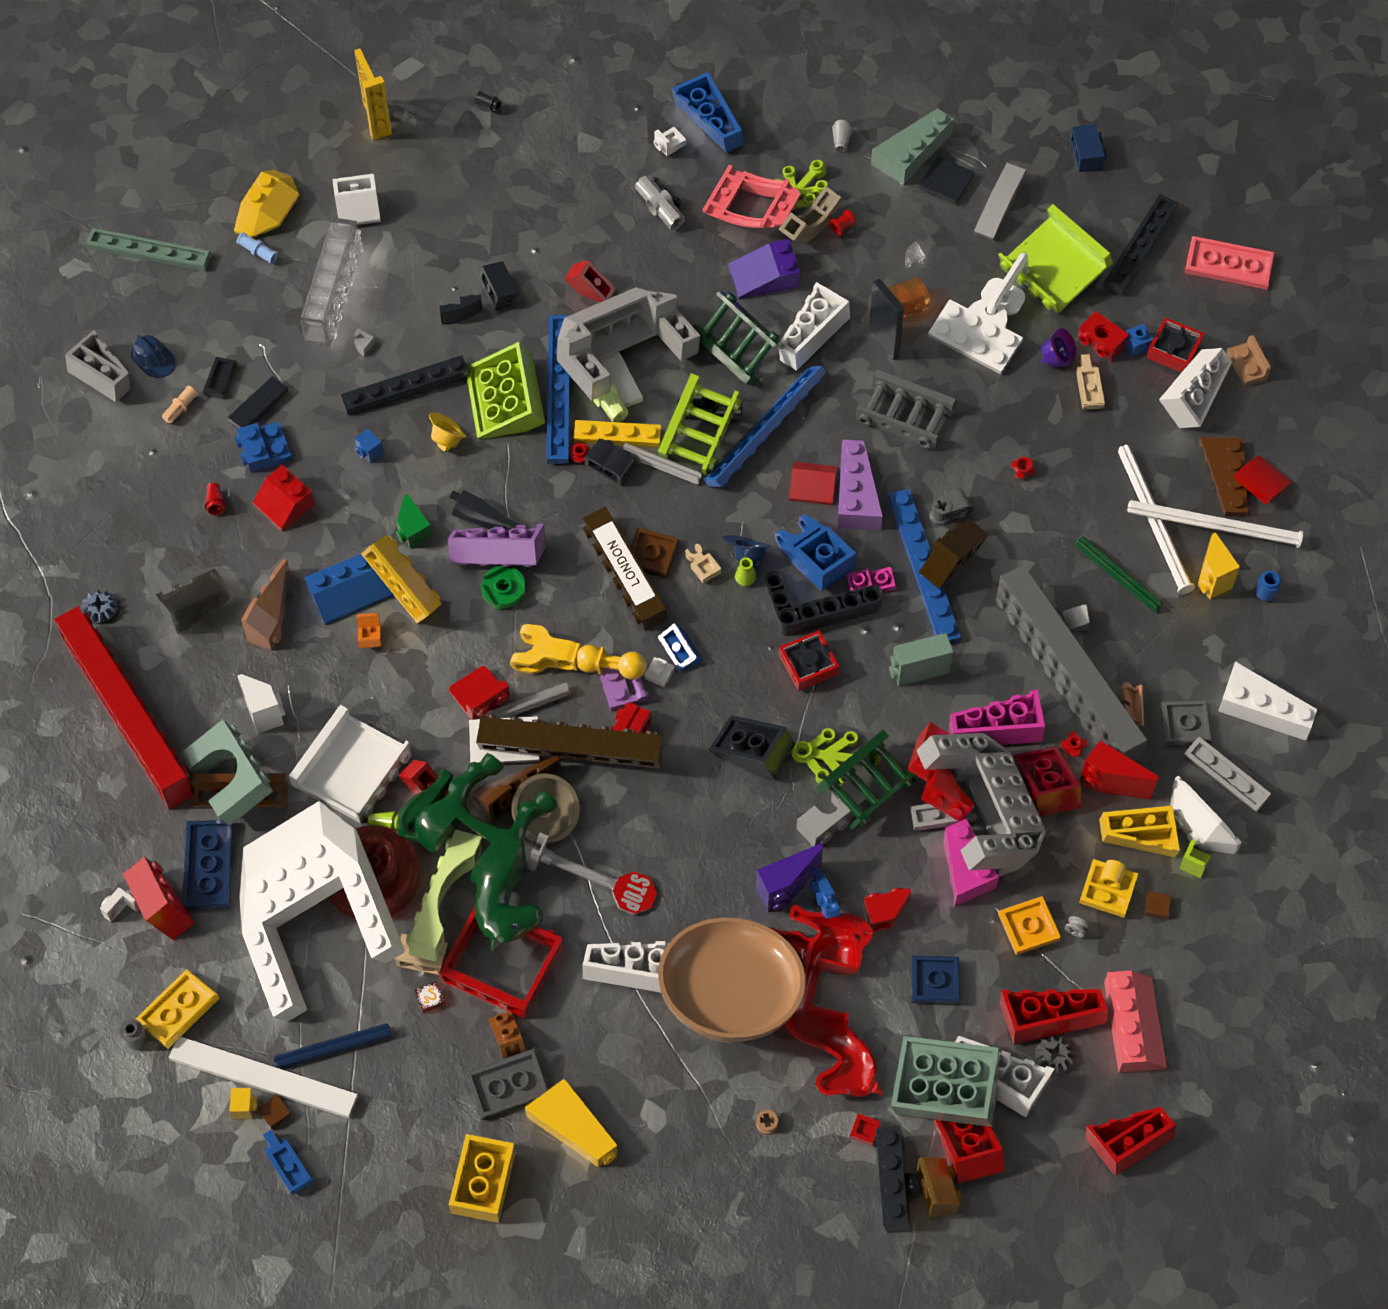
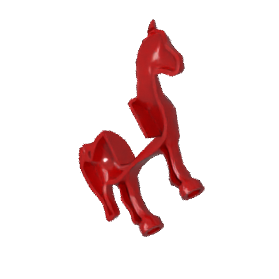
M794 905L790 910V919L806 925L818 933L813 938H808L801 931H781L768 927L789 942L804 964V995L794 1015L783 1026L798 1041L809 1047L826 1051L838 1059L832 1068L820 1073L815 1080L816 1087L821 1094L825 1096L851 1095L865 1097L874 1092L884 1096L881 1086L876 1081L878 1071L872 1051L848 1026L849 1013L812 1006L820 971L842 975L856 973L861 964L862 950L873 937V930L860 916L840 912V917L836 916L826 919L822 912H808Z

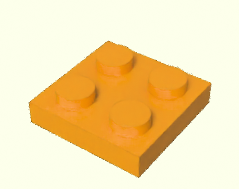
M1043 896L999 910L998 912L1016 955L1060 941V934Z

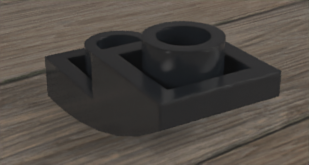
M481 295L460 297V304L439 306L441 324L462 321L481 312Z

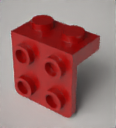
M486 666L479 667L449 687V693L471 720H478L480 716H485L489 711L510 699L508 684L504 679L498 682Z

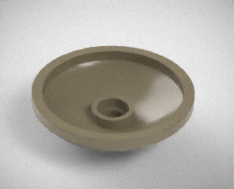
M553 774L534 775L521 783L514 793L512 800L513 819L515 821L518 808L522 802L533 801L540 791L546 792L556 800L558 807L551 813H545L535 818L529 825L525 836L537 842L541 832L549 836L547 843L557 842L568 836L577 824L580 812L578 797L572 786L561 777Z

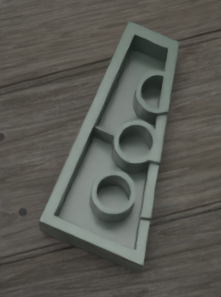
M937 108L873 148L871 165L904 185L952 134L954 118Z

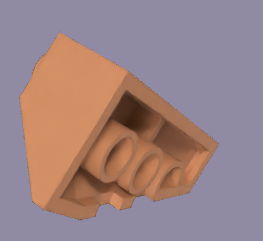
M282 559L270 576V584L262 586L260 597L253 598L241 619L247 642L269 650L273 649L275 643H279L282 636L281 630L290 573L286 559Z

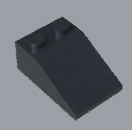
M731 715L709 748V751L755 775L774 779L795 746V742L785 726Z

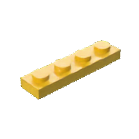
M575 420L573 439L574 443L595 444L601 438L610 440L615 445L624 446L625 443H629L639 447L659 448L661 425Z

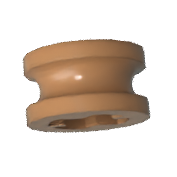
M763 1110L758 1114L756 1126L759 1132L768 1135L776 1131L778 1117L775 1112ZM765 1117H769V1120L774 1121V1124L770 1123V1127H765V1123L760 1121H764Z

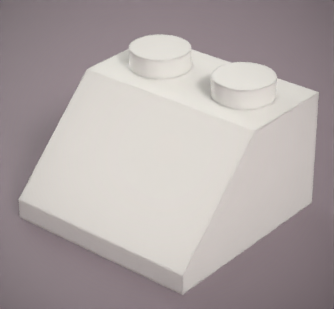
M243 674L238 675L242 693L257 733L259 734L284 725L281 716H284L285 712L279 693H273L272 687L269 684Z

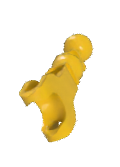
M524 624L521 627L520 635L525 643L534 646L528 652L514 653L510 661V665L514 670L527 674H537L550 667L576 671L579 668L586 673L598 671V674L602 675L604 668L619 670L622 676L629 680H637L642 677L647 666L645 658L638 652H627L622 657L607 655L605 647L601 646L600 649L594 645H584L581 647L580 643L553 638L543 626Z

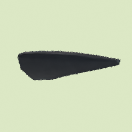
M453 490L450 494V498L457 501L452 512L454 517L486 529L503 526L505 530H511L516 528V525H519L499 513L482 498L465 490L461 494Z

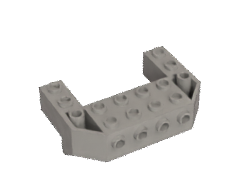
M635 287L565 317L558 337L557 361L592 401L610 393L611 375L598 360L658 335L679 360L682 361L699 353L700 335L677 310L678 297L675 294Z
M984 733L931 735L917 749L925 770L950 769L956 782L966 781L989 832V835L975 836L960 850L969 871L995 869L1000 877L1020 869L1038 853L1046 830L1014 759L1007 749Z

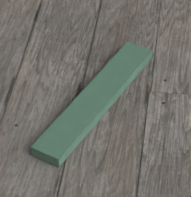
M92 228L86 242L88 249L206 272L212 256L209 250Z

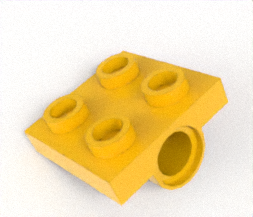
M1093 859L1079 903L1124 918L1138 873L1126 870V866L1119 861L1107 860L1104 863Z

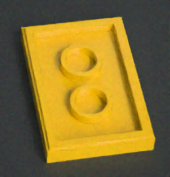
M186 969L136 1020L141 1022L144 1029L151 1036L169 1049L220 997Z

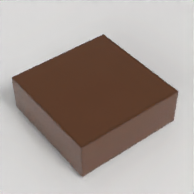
M1148 891L1144 915L1168 919L1171 895Z
M275 1095L257 1108L271 1130L292 1116L278 1095Z

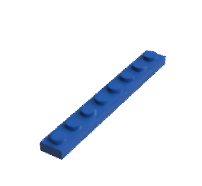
M549 315L547 464L569 463L570 375L557 361V343L564 318L570 315Z
M809 366L704 479L705 483L712 487L725 485L729 481V477L742 467V463L755 453V449L759 444L769 438L772 430L782 424L784 417L795 410L797 403L808 396L810 389L821 382L822 376L826 373L822 366Z
M910 489L889 493L888 500L934 634L936 636L946 633L950 644L960 642L961 636L943 585L938 589L919 573L931 555V550Z

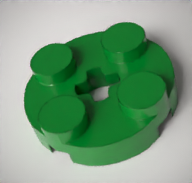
M497 566L487 571L484 575V580L481 584L482 596L494 609L503 610L504 608H510L524 599L525 580L517 569L513 568L512 570L505 566ZM500 584H503L504 586L509 585V587H507V590H499Z

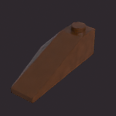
M558 756L552 757L491 781L485 786H480L472 796L473 806L490 824H493L512 808L514 793L521 783L538 774L554 775L561 769L560 758Z

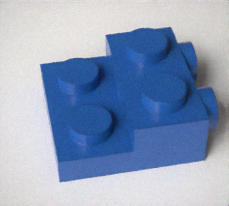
M279 421L262 427L255 423L237 429L238 435L234 436L237 447L243 449V453H240L244 466L248 465L250 472L292 460Z

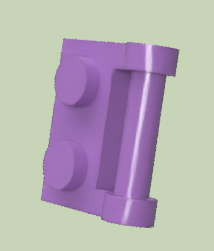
M604 668L602 675H599L610 711L624 708L627 702L638 705L650 699L648 692L644 689L641 677L637 680H632L636 694L630 696L625 678L619 670Z

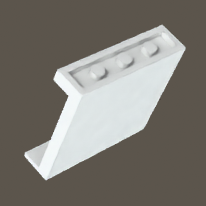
M340 705L290 773L291 785L361 824L364 818H368L369 814L372 813L373 805L376 801L383 798L390 781L393 782L397 778L402 764H406L411 757L410 744L407 740L402 744L349 715L346 707Z

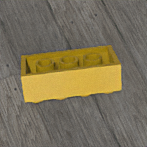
M385 534L370 545L361 555L415 622L419 623L442 604L439 601L440 596L435 590H430L426 585L425 577L420 572L414 570L409 557L401 554L397 549L398 544L396 541Z

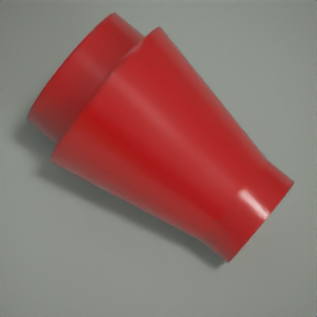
M210 483L207 485L205 509L210 515H221L227 506L226 501L220 490V485L218 483Z

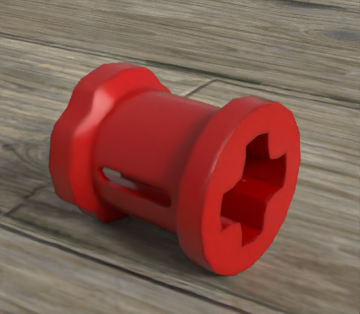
M845 209L839 217L829 221V226L837 236H841L844 230L856 225L857 221L853 213Z

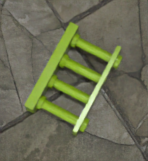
M691 373L660 444L658 455L668 459L669 454H677L703 465V474L707 475L709 470H713L716 465L717 458H715V455L734 411L738 412L742 400H740L739 392L735 390L732 398L703 388L702 384H700L699 376ZM700 395L728 406L724 417L722 418L694 407V404H692L694 396L698 397ZM691 414L719 425L716 436L713 437L685 426L683 422L686 415L690 416ZM684 434L711 445L707 457L677 446L675 442L677 436Z

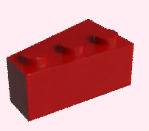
M144 856L124 872L123 876L145 921L172 940H175L195 922L172 889L169 881L163 875V869L156 861L151 862Z
M1157 1107L1131 1114V1117L1119 1120L1116 1118L1111 1119L1108 1123L1094 1126V1124L1086 1126V1140L1116 1176L1174 1139L1176 1124L1162 1107Z

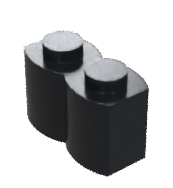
M599 438L585 456V465L615 484L622 485L635 468V458L631 452L617 449L612 441Z

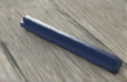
M388 1023L275 1055L273 1057L275 1067L279 1069L388 1038L391 1036L390 1026Z

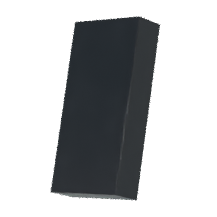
M215 357L203 389L205 396L225 398L237 366L236 360Z

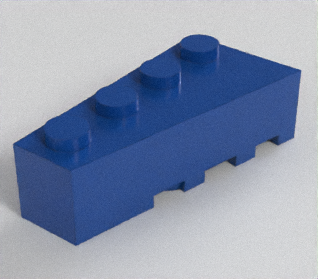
M709 72L672 88L675 103L726 153L744 145L742 130Z

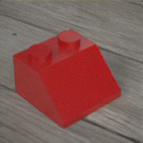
M283 465L266 477L252 502L281 531L315 505L312 491Z

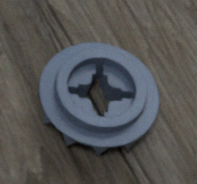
M97 590L93 594L88 593V597L82 600L81 610L82 613H88L92 622L102 623L115 615L118 605L114 595L108 593L107 590L104 592ZM99 600L102 603L100 612L96 608Z

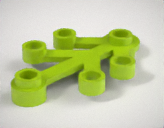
M814 160L811 163L810 171L797 185L794 179L796 175L794 167L786 166L783 168L784 178L790 180L789 182L793 188L799 191L800 197H804L803 200L797 202L794 209L810 207L816 200L814 194H820L825 186L828 187V183L825 180H820L815 186L806 188L814 178L820 179L826 175V165L821 160Z
M826 728L809 743L806 741L797 742L791 750L792 758L798 763H806L816 775L815 780L819 784L823 779H820L818 776L823 774L827 777L829 772L826 769H822L815 759L823 760L834 771L840 766L838 762L843 763L853 755L841 753L840 751L847 746L853 747L857 744L858 736L855 732L848 731L843 738L827 749L818 750L817 748L823 743L831 744L835 740L834 730ZM825 734H830V735H832V737H831V738H826V737H824V735H825ZM853 737L855 740L848 741L847 738ZM805 751L807 754L800 755L799 752ZM872 752L869 754L870 760H873L875 762L874 765L878 768L880 756Z

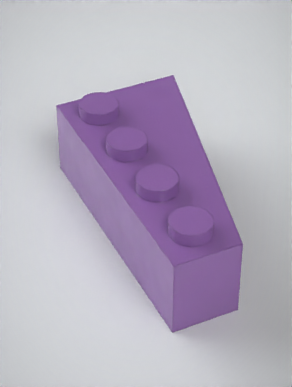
M544 523L536 524V528L526 529L525 525H516V528L511 530H505L501 526L491 528L487 532H484L483 528L453 530L448 538L450 563H457L461 566L469 565L470 563L479 564L480 566L500 564L505 567L513 564H519L524 567L537 565L546 549Z

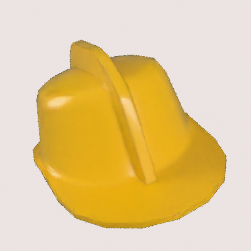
M436 412L429 414V418L433 423L431 438L444 452H447L450 448H455L462 438L467 437L459 425L451 418Z

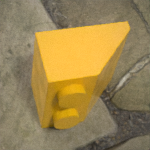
M1216 533L1211 536L1198 581L1200 590L1206 593L1209 599L1231 590L1240 568Z

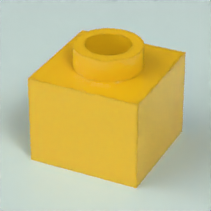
M231 1088L229 1112L232 1118L252 1119L253 1111H257V1096L253 1095L251 1088Z

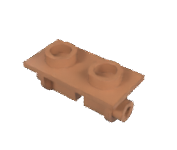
M1123 683L1120 688L1122 702L1124 703L1123 707L1138 728L1144 726L1143 685L1132 687L1131 683Z

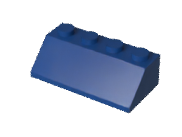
M361 554L305 577L307 590L324 625L394 596Z

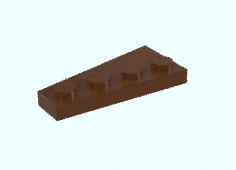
M1200 437L1199 444L1203 448L1206 464L1210 468V476L1215 483L1216 493L1224 516L1247 517V490L1233 478L1235 473L1245 465L1243 438Z

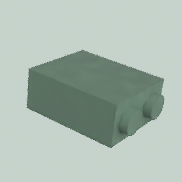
M943 633L894 646V652L891 655L892 666H889L892 679H896L898 686L950 673L953 650L947 634Z

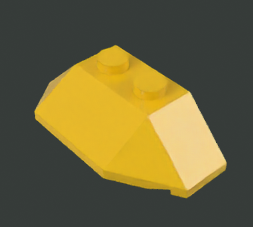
M276 170L261 172L240 204L234 232L238 234L244 232L254 239L260 234L279 227L299 197V192L292 176Z

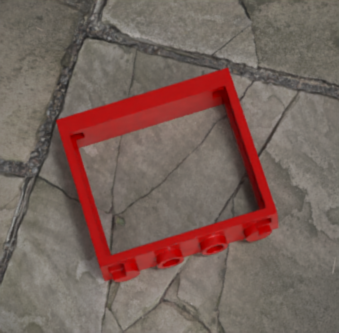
M474 907L438 972L440 981L526 1019L563 949V939L561 936L554 934L553 930L546 931L539 926L523 936L551 949L523 1001L455 970L479 926L475 917Z

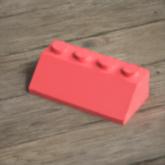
M1134 971L1108 972L1104 985L1118 1073L1167 1069L1152 977Z

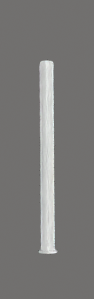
M1124 445L1119 447L1118 453L1140 502L1156 505L1130 446ZM1147 517L1179 588L1177 590L1178 594L1185 595L1194 590L1195 586L1187 576L1163 520Z
M1133 500L1129 501L1127 507L1128 513L1296 545V548H1300L1303 539V531L1298 533Z

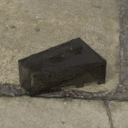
M215 569L192 578V583L183 587L180 584L173 586L174 591L165 595L162 592L155 594L163 617L177 634L190 629L194 623L208 617L212 611L226 605L233 598L230 586Z

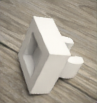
M654 657L644 678L665 688L675 670V666L661 658Z

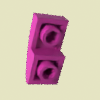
M891 567L873 572L864 569L847 574L850 591L870 585L880 587L883 592L897 590Z

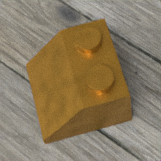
M920 1157L916 1174L929 1219L957 1213L962 1203L960 1190L955 1189L952 1181L955 1180L952 1166L947 1165L945 1158Z

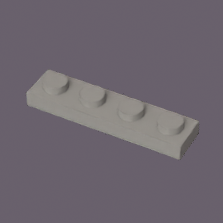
M1198 737L1184 753L1188 759L1256 813L1270 798L1271 793L1201 737Z

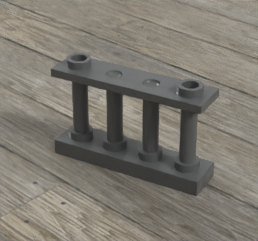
M876 369L872 382V388H875V391L866 408L857 406L855 420L863 425H870L917 443L924 448L935 450L938 435L934 434L943 415L952 416L956 399ZM886 392L894 395L895 398L887 414L883 415L874 410L882 394ZM903 400L915 403L906 423L894 419ZM923 407L935 411L926 431L914 426Z

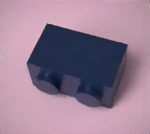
M1096 124L1072 127L1070 143L1078 172L1102 169L1104 160L1107 159V152L1105 148H1102V134L1098 132Z

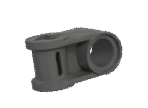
M957 489L947 495L936 498L932 502L929 518L936 525H944L955 519L967 516L972 512L973 506L964 491Z

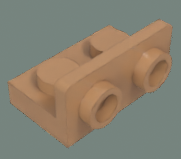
M1253 335L1248 337L1247 343L1227 349L1226 354L1232 361V365L1244 387L1267 380L1271 370V363L1268 358H1265L1260 342L1256 341Z

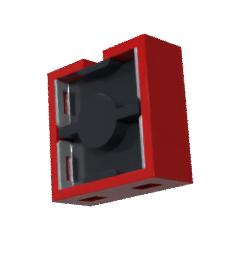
M1165 317L1158 330L1157 337L1155 336L1148 349L1146 358L1182 373L1194 359L1202 343L1204 333Z
M820 630L779 647V657L798 691L839 675V664L832 652L828 653L827 643Z

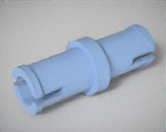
M244 232L237 238V244L250 250L252 255L260 256L270 264L276 261L278 252L265 246L261 240H255Z

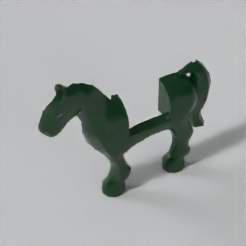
M487 753L480 762H471L465 773L454 779L452 773L441 769L435 783L413 796L403 805L398 814L396 826L397 834L401 838L418 841L432 853H435L459 826L460 821L491 843L476 862L470 880L477 884L475 917L480 930L491 940V951L496 952L501 943L517 940L540 926L543 922V913L538 906L532 904L518 907L510 906L509 901L512 889L521 879L527 865L524 840L529 825L538 816L553 812L558 807V804L552 796L544 791H540L533 801L522 802L518 808L517 817L510 829L499 828L485 823L472 815L466 806L467 798L472 788L486 777L497 775L504 768L503 764L495 756ZM413 826H415V833L411 831Z

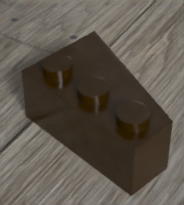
M969 518L963 523L958 522L952 531L948 530L942 539L939 537L931 547L934 550L919 573L939 589L948 576L952 577L956 571L954 569L960 564L964 565L980 549L989 534Z

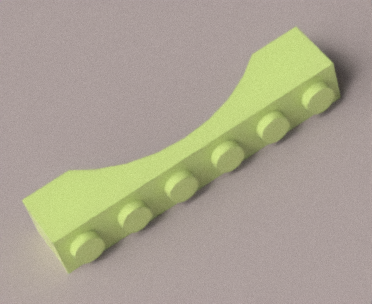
M455 830L452 838L447 839L445 845L446 853L439 858L438 872L431 877L430 891L424 894L422 910L415 915V927L413 931L410 930L406 937L409 955L434 962L437 961L444 944V930L438 915L441 901L450 886L458 878L474 868L482 852V836Z

